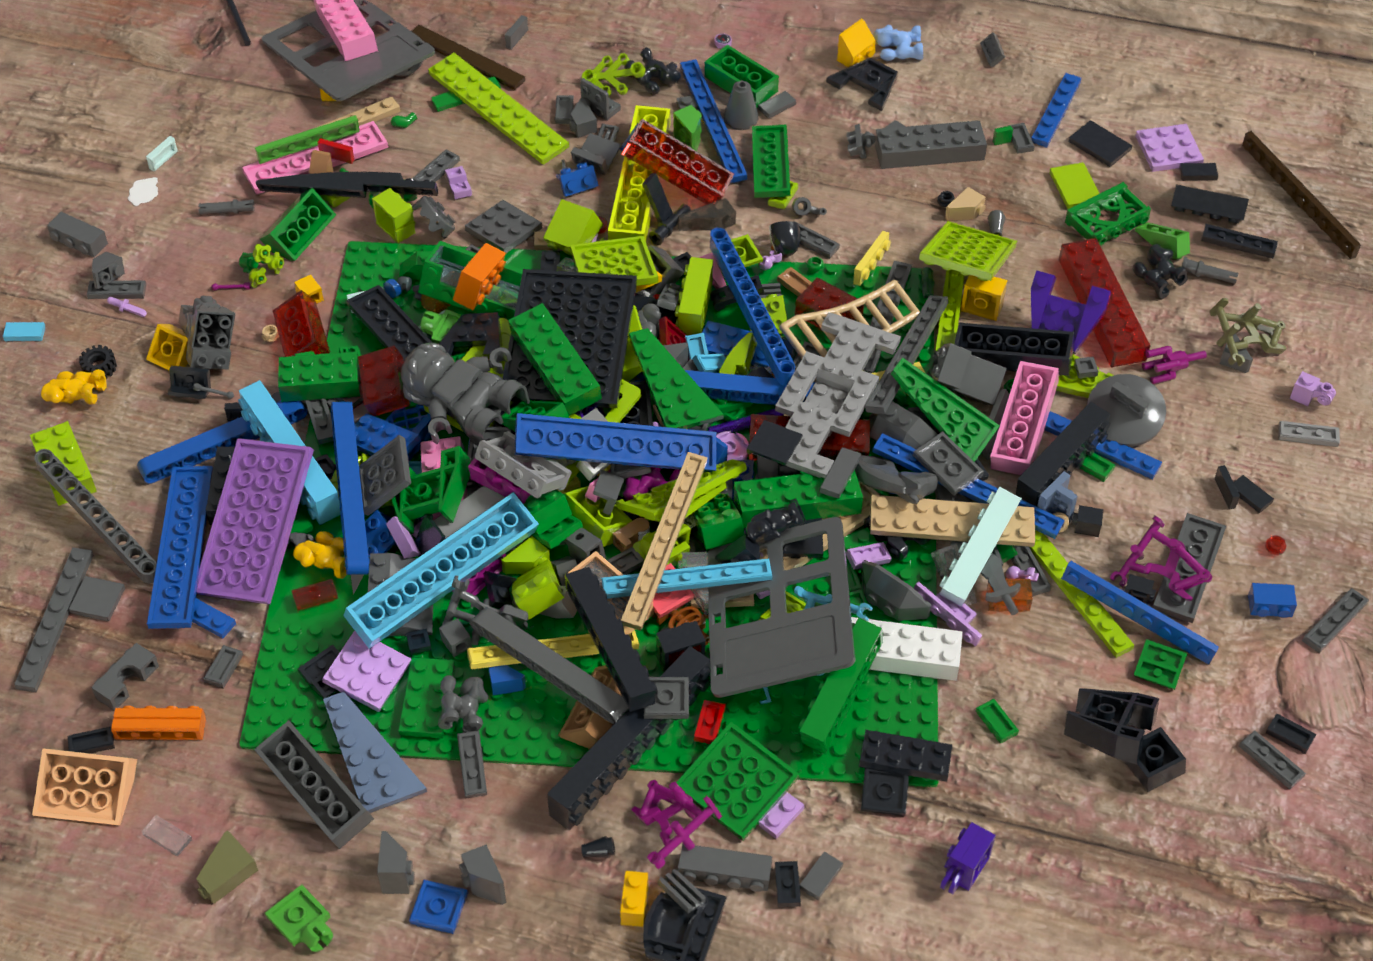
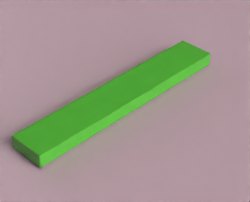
M354 115L255 147L259 164L318 146L320 138L333 141L360 132L358 118Z

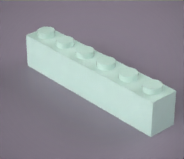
M1001 487L998 488L996 493L992 491L987 500V503L990 505L987 510L985 508L981 510L977 518L981 521L978 526H972L968 534L971 537L969 542L966 543L964 541L959 550V553H961L959 560H953L949 567V570L952 571L950 576L947 577L945 575L939 585L942 588L939 595L962 607L1022 498Z

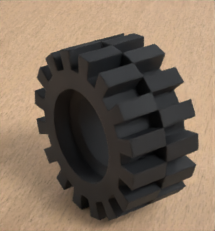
M94 345L91 350L86 348V352L83 351L81 353L82 356L79 357V364L83 372H93L100 369L104 371L107 379V375L111 377L113 375L112 372L116 371L117 363L114 353L107 346L102 347V345H98V348H96ZM96 361H104L99 365H92Z

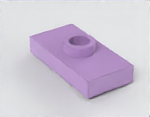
M884 542L851 548L846 551V556L853 570L860 569L864 560L880 565L890 563L892 559Z

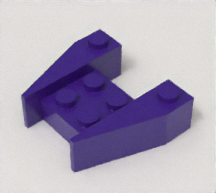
M1036 270L1031 286L1032 328L1074 332V353L1076 354L1105 314L1111 291L1092 286L1086 305L1051 295L1056 280L1055 275Z

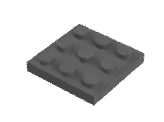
M505 200L500 201L465 225L466 232L505 253L532 236L534 232L542 229V222Z
M398 435L359 465L363 511L365 515L369 516L411 484L406 441L401 435Z

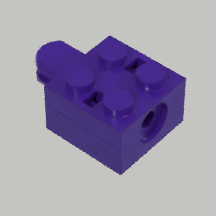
M971 822L967 829L963 828L958 836V844L956 846L952 845L947 853L948 859L944 866L947 870L940 888L945 890L952 881L948 893L953 895L958 886L969 891L991 857L996 835Z

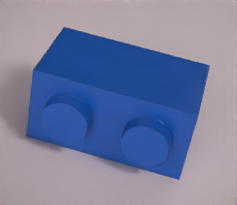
M1252 583L1248 593L1250 615L1260 617L1277 616L1281 618L1293 617L1297 607L1294 585Z

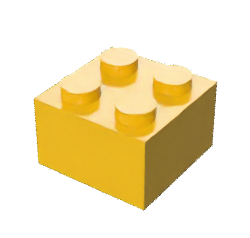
M968 276L964 286L961 311L997 321L1004 303L1007 280L993 277L991 281H982L977 276Z

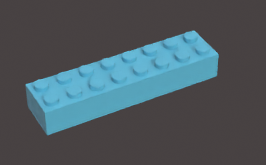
M260 380L239 390L240 399H238V402L243 409L241 414L246 422L249 421L251 423V430L254 435H259L260 441L305 446ZM312 456L300 502L302 505H307L310 517L313 520L316 519L321 525L341 515L337 490Z

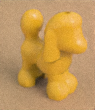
M97 369L93 372L79 371L75 374L69 371H62L57 375V379L50 380V382L42 387L41 397L47 402L70 404L74 400L84 399L87 404L93 405L97 402V394H93L92 389L95 388L97 391L106 390L107 382L104 371Z
M321 531L315 537L317 543L307 540L295 547L293 556L304 567L315 565L320 569L332 568L337 578L343 579L346 577L345 557H342L345 556L343 538H334L331 533Z

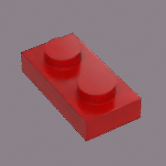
M704 700L694 741L711 744L717 738L725 711V704Z

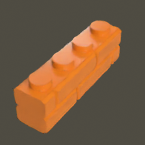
M127 705L123 708H115L111 729L115 740H202L206 716L203 708L197 706H189L188 708H178L176 706H167L166 708H156L154 706L134 708Z

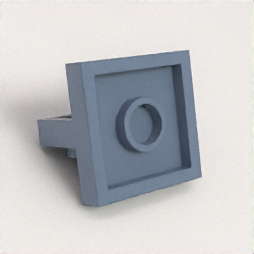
M1064 471L1040 495L1037 507L1051 514L1062 512L1067 515L1070 523L1078 496L1068 489L1071 475Z

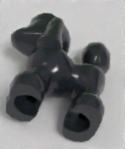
M648 47L644 48L640 53V56L643 58L642 62L645 64L644 76L641 78L634 77L633 75L629 76L635 78L639 84L645 86V89L653 95L659 93L660 86L656 82L650 81L651 78H660L661 82L668 85L676 84L681 78L676 63L670 62L665 65L663 62L653 59L652 51ZM629 60L625 64V69H629L635 62Z
M1154 244L1147 252V259L1149 264L1155 267V269L1147 271L1146 266L1142 262H1136L1133 265V271L1138 277L1144 278L1146 284L1154 288L1159 298L1164 299L1170 292L1167 288L1169 284L1166 280L1172 279L1178 286H1182L1187 282V271L1184 267H1174V264L1170 261L1174 253L1171 249H1165L1159 244Z
M795 498L785 508L772 511L766 509L753 516L746 526V533L752 542L766 543L780 538L781 533L787 530L790 525L800 526L804 524L806 518L798 500Z

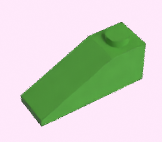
M1149 222L1135 227V231L1151 245L1159 244L1165 249H1171L1174 252L1172 259H1181L1184 255L1190 253L1189 232Z

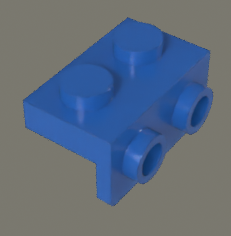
M584 162L577 164V168H564L560 170V173L556 174V178L560 180L564 196L599 186L593 165Z

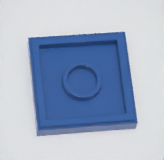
M423 880L409 919L410 924L454 934L468 891L454 886Z

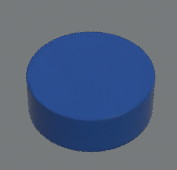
M389 279L384 282V290L391 298H396L401 294V288L397 281Z

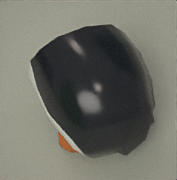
M781 221L768 226L772 243L771 249L777 254L782 253V255L789 257L798 251L801 240L798 223Z

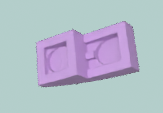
M463 166L445 170L455 199L472 196V190L467 181Z

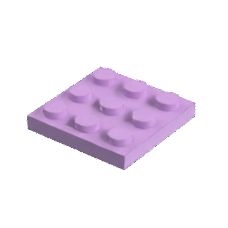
M1187 124L1136 131L1135 136L1152 172L1177 169L1180 163L1204 162L1203 156Z
M354 631L323 677L322 682L340 692H345L347 696L379 712L410 665L411 658L381 642L369 649L356 631Z

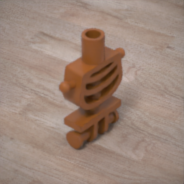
M682 605L661 618H658L655 612L651 616L652 618L656 617V622L659 625L671 617L669 629L674 628L676 623H678L677 627L686 622L697 621L705 639V646L710 642L709 636L703 631L706 628V619L709 618L708 612L702 615L697 608L692 606L682 608L684 606Z

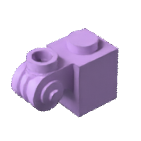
M1302 371L1294 385L1290 399L1308 406L1313 397H1316L1321 405L1327 406L1332 402L1336 391L1330 383H1322L1319 378Z

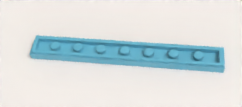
M769 559L665 570L656 593L772 580ZM640 573L601 578L602 588L607 594V599L631 596Z

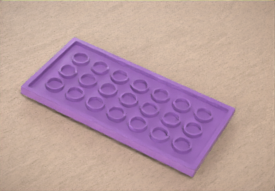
M237 439L199 568L196 594L271 604L314 450L311 447Z

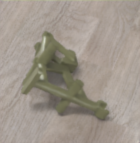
M1222 298L1209 311L1211 316L1218 315L1224 335L1216 343L1219 347L1227 343L1231 355L1228 359L1230 365H1233L1236 361L1238 366L1245 363L1244 357L1238 354L1237 350L1246 349L1249 344H1260L1266 353L1282 354L1287 349L1286 346L1278 344L1281 332L1285 328V323L1256 316L1262 308L1259 303H1256L1240 315L1230 314L1224 311V307L1229 303L1228 299ZM1228 321L1236 323L1230 327ZM1245 327L1250 336L1243 337L1240 342L1235 343L1233 335ZM1258 331L1268 333L1269 336H1267L1266 334L1259 335Z

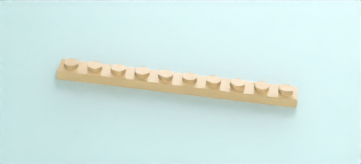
M691 452L687 453L621 621L624 626L639 631L642 630L707 464V457Z

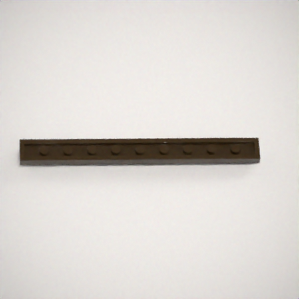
M1252 131L1246 132L1242 144L1244 149L1290 195L1319 228L1330 237L1343 253L1350 259L1356 258L1361 244Z

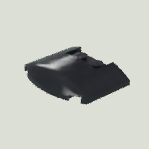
M697 888L706 897L705 903L687 913L666 892H661L651 905L644 924L643 943L646 958L655 961H706L716 929L722 917L727 896ZM683 897L690 905L692 904L685 897Z

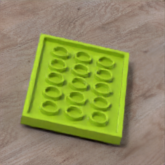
M947 221L920 252L919 260L924 261L927 265H939L945 270H956L965 276L973 275L982 281H991L1016 248L1017 241Z

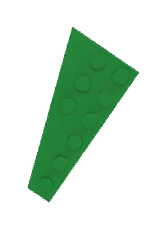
M648 328L629 333V339L664 427L688 429L724 418V414Z
M902 357L891 372V375L940 433L943 431L975 462L1000 425Z

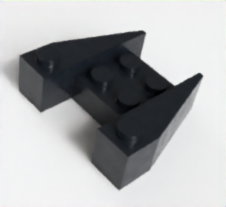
M1079 688L1076 712L1079 713L1067 711L1064 735L1113 758L1120 759L1126 763L1136 764L1142 752L1145 730L1151 731L1155 724L1160 698L1134 692Z

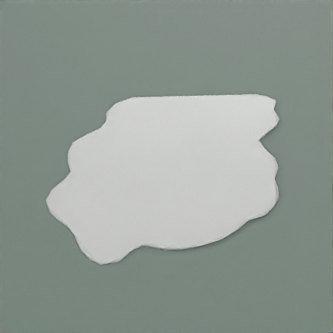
M157 178L135 181L133 187L129 190L128 200L135 206L151 201L158 195V188L156 187Z

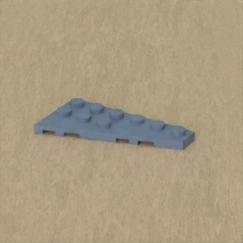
M345 692L323 699L359 802L369 813L428 792L423 783Z

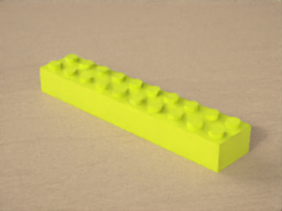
M638 105L635 107L609 223L608 240L644 236L645 241L647 240L653 210L642 183L651 173H657L658 178L660 177L671 124L670 109Z

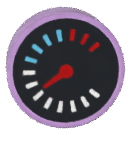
M718 34L715 37L716 47L722 49L726 45L731 46L732 38L728 34Z

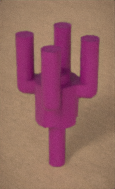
M1164 346L1146 351L1147 358L1163 355V357L1142 363V369L1154 368L1156 373L1166 370V374L1150 377V382L1157 384L1175 379L1176 371L1188 368V362L1206 358L1207 354L1205 351L1186 354L1185 351L1181 350L1173 352L1171 346Z

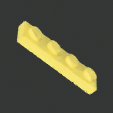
M881 232L855 267L853 284L861 286L863 281L868 279L871 270L875 269L877 262L882 260L885 251L889 250L891 245L889 232Z

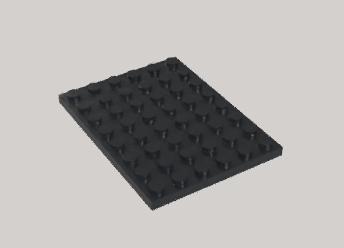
M523 269L514 317L543 303L600 385L602 399L587 407L618 408L637 276ZM511 334L508 351L511 354L512 360L505 362L502 379L507 381L516 380L524 385L531 401L557 402ZM516 396L511 400V402H523Z

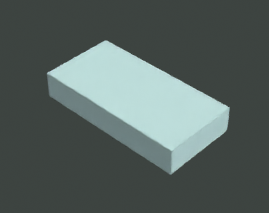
M169 136L146 156L150 170L156 171L178 151L175 138Z

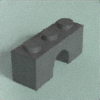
M135 643L126 650L116 663L110 666L109 670L101 678L95 681L91 687L95 698L115 711V708H118L129 697L126 685L123 682L129 677H138L145 681L159 667L156 656L138 643Z

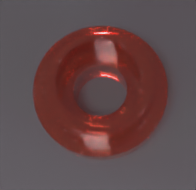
M1274 535L1267 539L1265 548L1273 555H1281L1286 550V543L1281 536Z

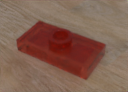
M332 579L291 590L297 611L338 599Z

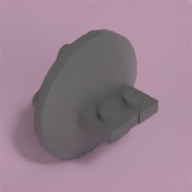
M1118 374L1105 378L1093 388L1087 402L1088 405L1092 401L1110 413V426L1107 430L1108 437L1106 440L1116 441L1120 445L1128 447L1142 445L1152 440L1162 429L1166 418V404L1161 392L1150 381L1136 375Z

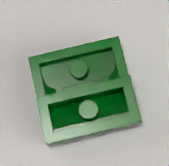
M1146 639L1133 676L1175 690L1187 653Z

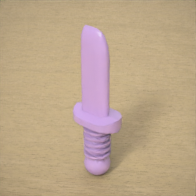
M113 297L107 299L109 304L119 307L121 312L126 310L141 317H145L147 314L142 308L128 304L129 300L127 299L124 301Z

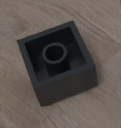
M1162 727L1144 735L1142 752L1137 763H1126L1147 792L1186 773L1185 756Z

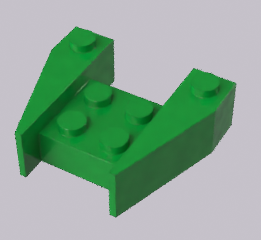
M460 446L441 451L440 468L416 474L409 467L411 484L392 498V502L399 522L410 534H414L415 519L423 517L424 514L441 512L450 523L454 522L470 477L468 466L471 463V459Z

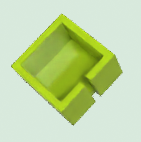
M391 188L372 198L376 224L394 241L400 243L415 234L414 210L410 203H406Z

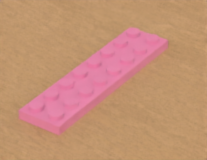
M374 121L359 126L360 132L332 141L353 147L354 159L388 148V142ZM315 146L262 164L256 162L242 167L243 173L257 195L265 191L258 189L256 180L309 174L312 151H319V148ZM331 159L333 167L346 163Z

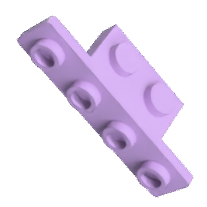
M920 582L915 584L914 589L925 601L932 604L931 612L934 615L941 617L951 629L963 631L962 637L966 642L974 646L979 644L982 635L969 624L976 617L977 613L965 603L961 607L939 594L935 596Z

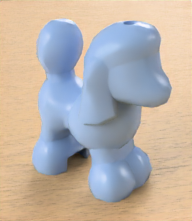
M886 25L884 28L874 31V39L877 44L882 47H897L896 50L888 48L881 50L880 57L882 60L891 61L895 58L923 59V44L918 43L921 42L920 26H914L910 32L898 31V29H893L891 25ZM911 42L917 43L914 47H910Z

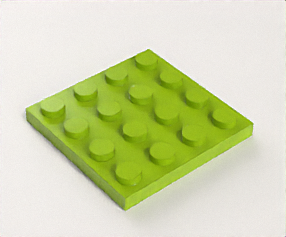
M644 236L570 245V251L577 272L637 276V286L658 283V274Z

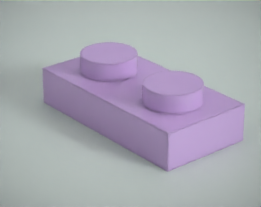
M787 792L759 822V827L777 839L804 810V804Z

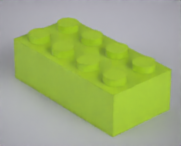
M691 257L690 263L685 266V275L687 276L682 279L683 292L680 291L678 303L680 305L676 306L675 317H678L675 325L686 335L703 332L713 286V259Z
M68 421L30 435L36 453L41 449L50 450L91 494L97 492ZM49 483L58 506L68 503Z

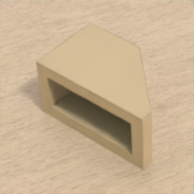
M967 187L947 206L945 220H973L984 212L986 197Z

